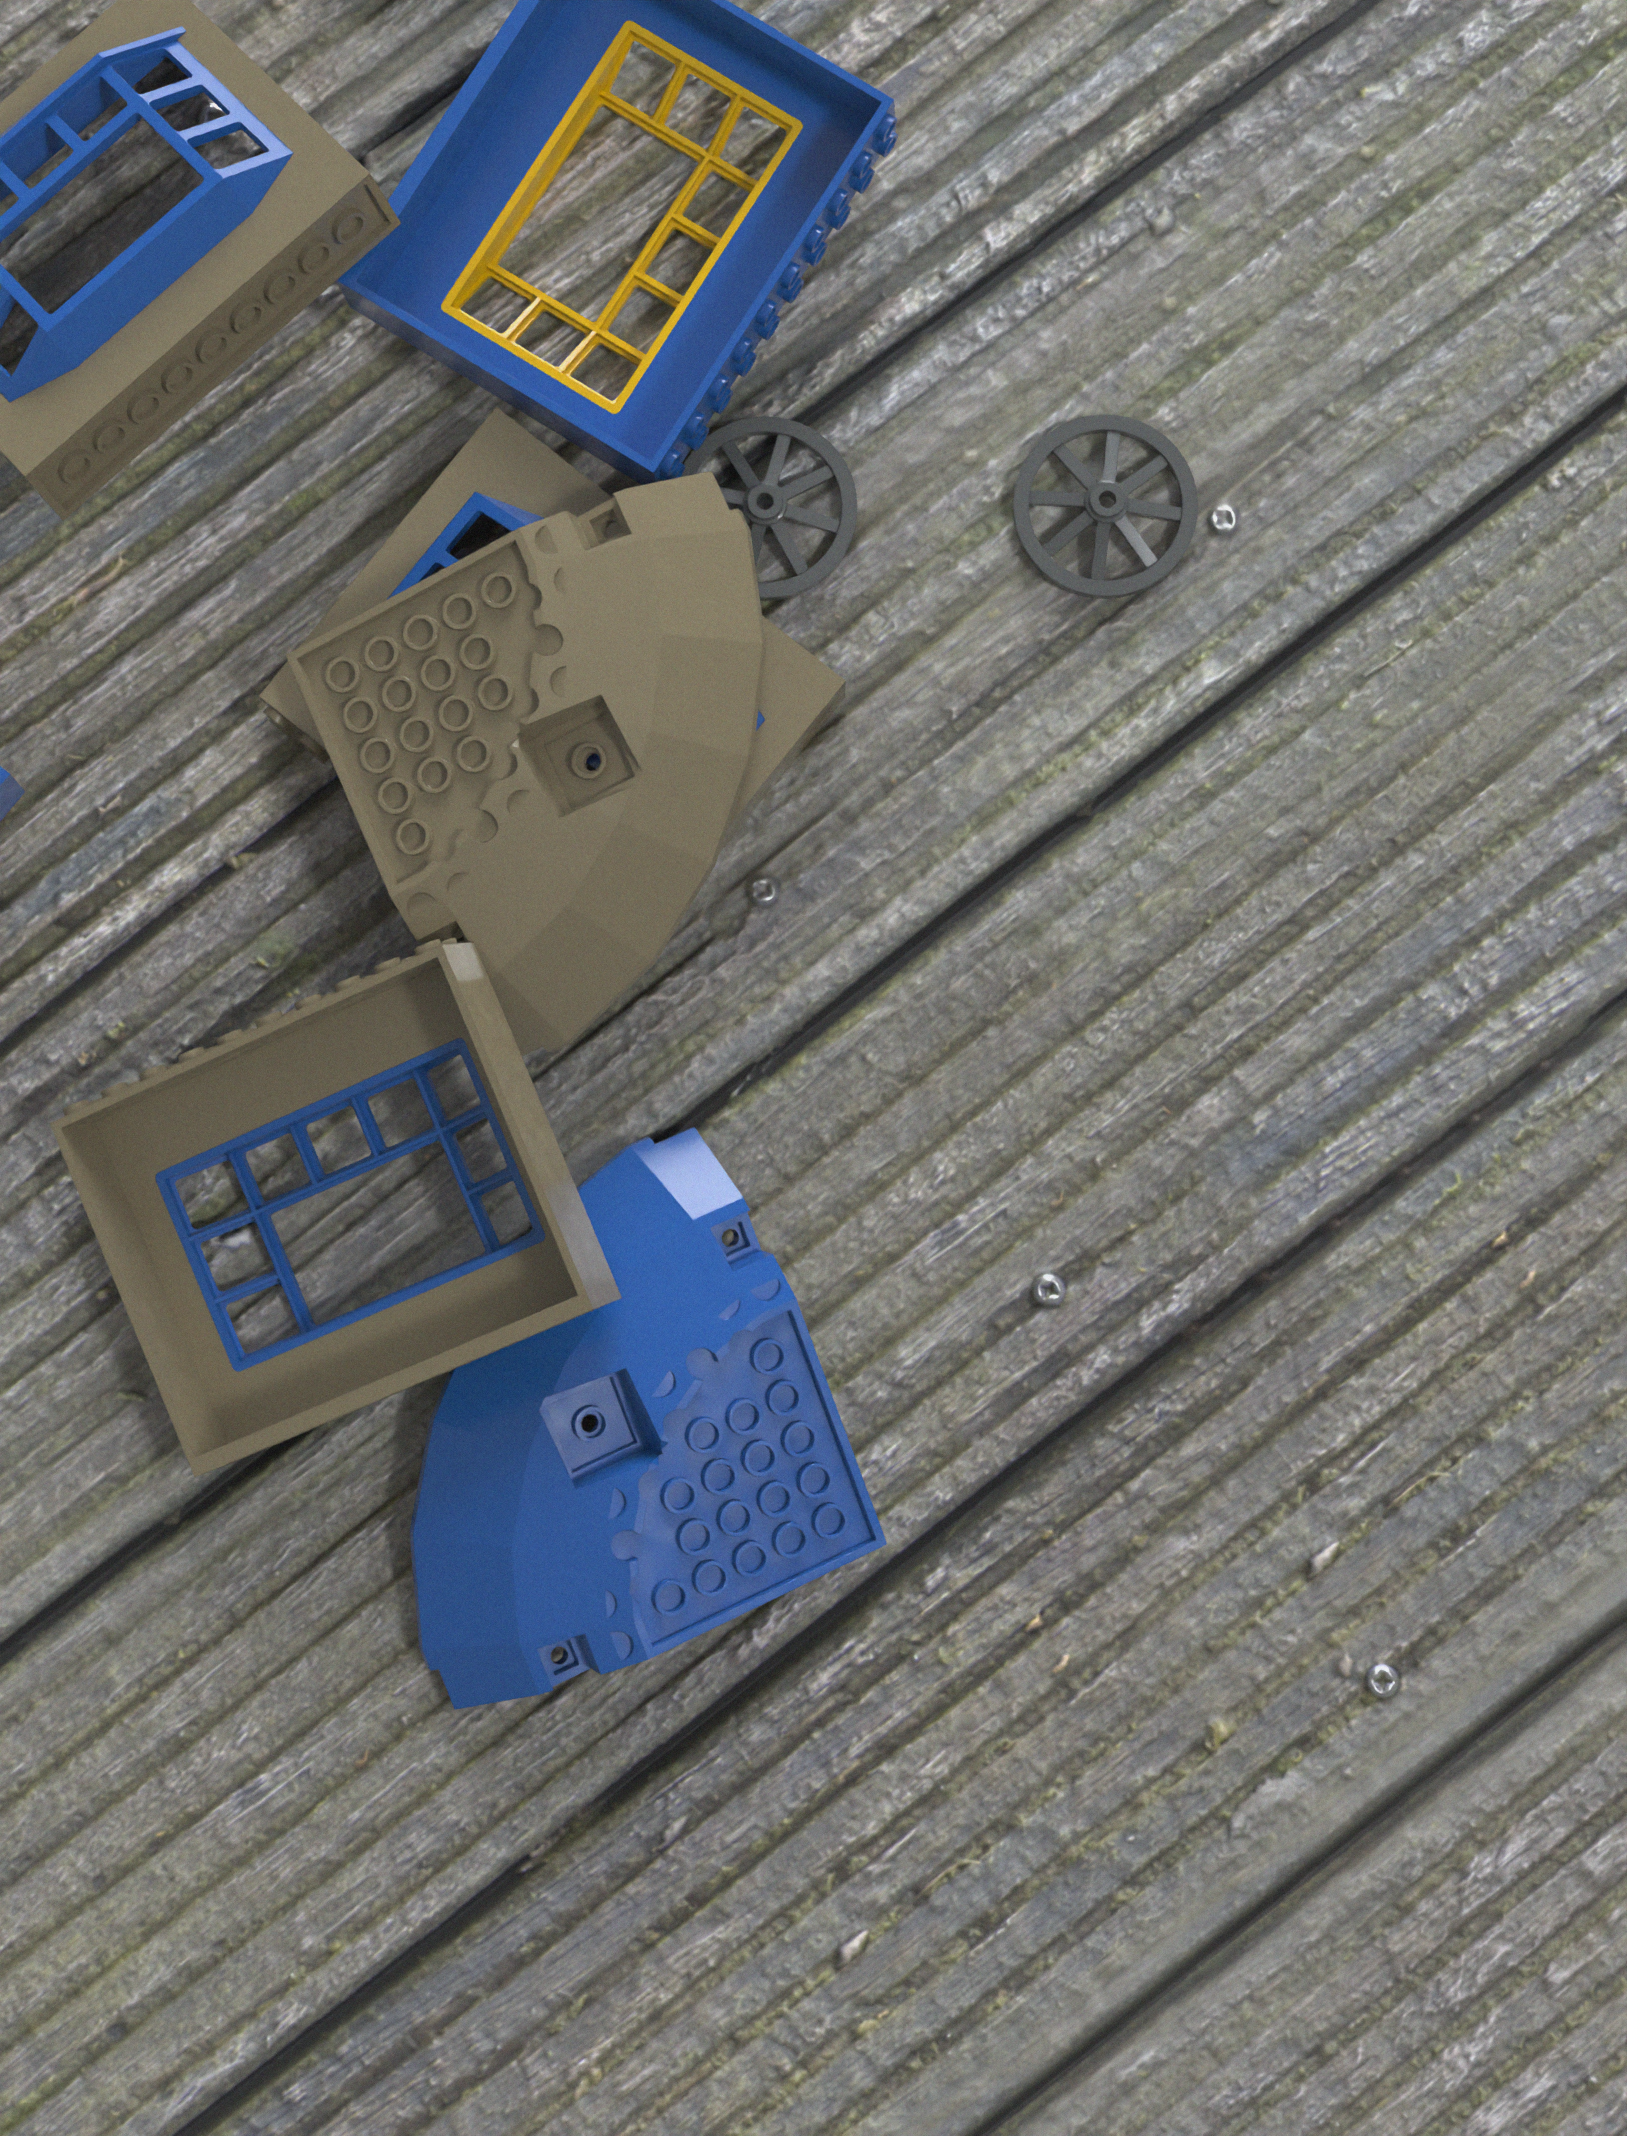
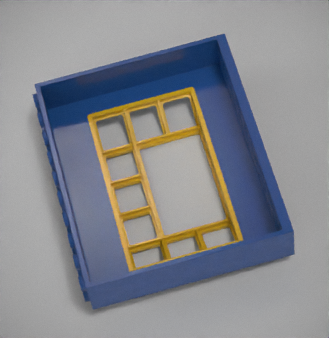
M519 0L388 199V203L401 224L336 281L350 308L639 484L646 485L679 478L685 470V465L682 462L691 449L697 451L705 441L709 432V428L706 425L714 412L721 414L731 400L733 391L730 388L738 375L745 377L752 368L757 357L754 350L761 339L769 340L777 329L780 322V317L777 316L785 302L791 304L799 295L804 284V280L801 277L808 266L816 267L824 256L828 246L825 243L826 238L833 228L840 230L846 222L851 211V207L848 204L856 192L864 193L871 183L875 170L872 169L873 165L880 155L887 157L893 149L898 138V134L895 132L897 118L895 117L894 99L728 0ZM634 41L639 42L675 64L674 73L652 116L645 114L610 92ZM689 74L696 76L731 99L709 147L706 149L665 125ZM601 107H606L698 162V165L597 321L591 322L498 264ZM744 107H748L786 131V136L780 148L758 181L720 158ZM711 172L720 175L750 193L722 238L717 237L683 216ZM673 230L680 231L713 251L684 296L646 274L647 269ZM488 279L497 281L531 302L504 333L496 332L460 310ZM638 287L675 309L647 354L608 332L635 288ZM543 312L550 313L586 335L559 367L552 366L515 343ZM598 345L606 347L638 367L623 391L613 401L571 377Z

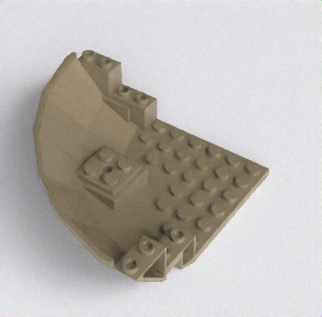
M712 471L627 488L613 493L614 498L579 517L564 511L522 526L286 654L392 901L416 941L427 943L440 939V942L450 938H456L457 943L474 942L521 1056L542 1046L547 1052L553 1053L571 1044L656 963L716 865L752 762L766 653V639L751 531L742 511L739 509H729ZM612 523H617V534L614 537L608 538L606 534L608 526ZM592 754H597L600 757V765L596 770L590 771L586 766L587 758Z

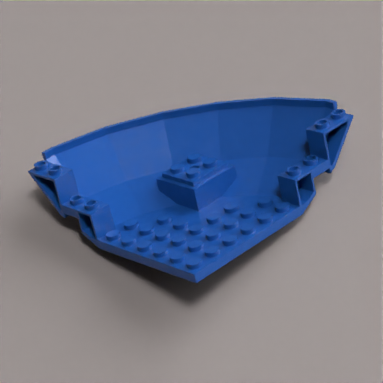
M695 1127L654 1144L651 1138L645 1137L626 1145L576 1188L622 1298L449 1371L429 1421L409 1533L419 1649L427 1668L430 1671L439 1670L455 1710L540 1695L553 1691V1686L589 1669H593L602 1675L649 1660L887 1545L797 1299L774 1255L761 1250L747 1213L750 1209L743 1196ZM731 1229L733 1240L730 1244L724 1245L722 1235L724 1231ZM592 1414L596 1420L595 1426L590 1431H584L581 1427V1421L584 1416ZM561 1646L563 1648L562 1657L558 1661H552L550 1657L552 1650Z

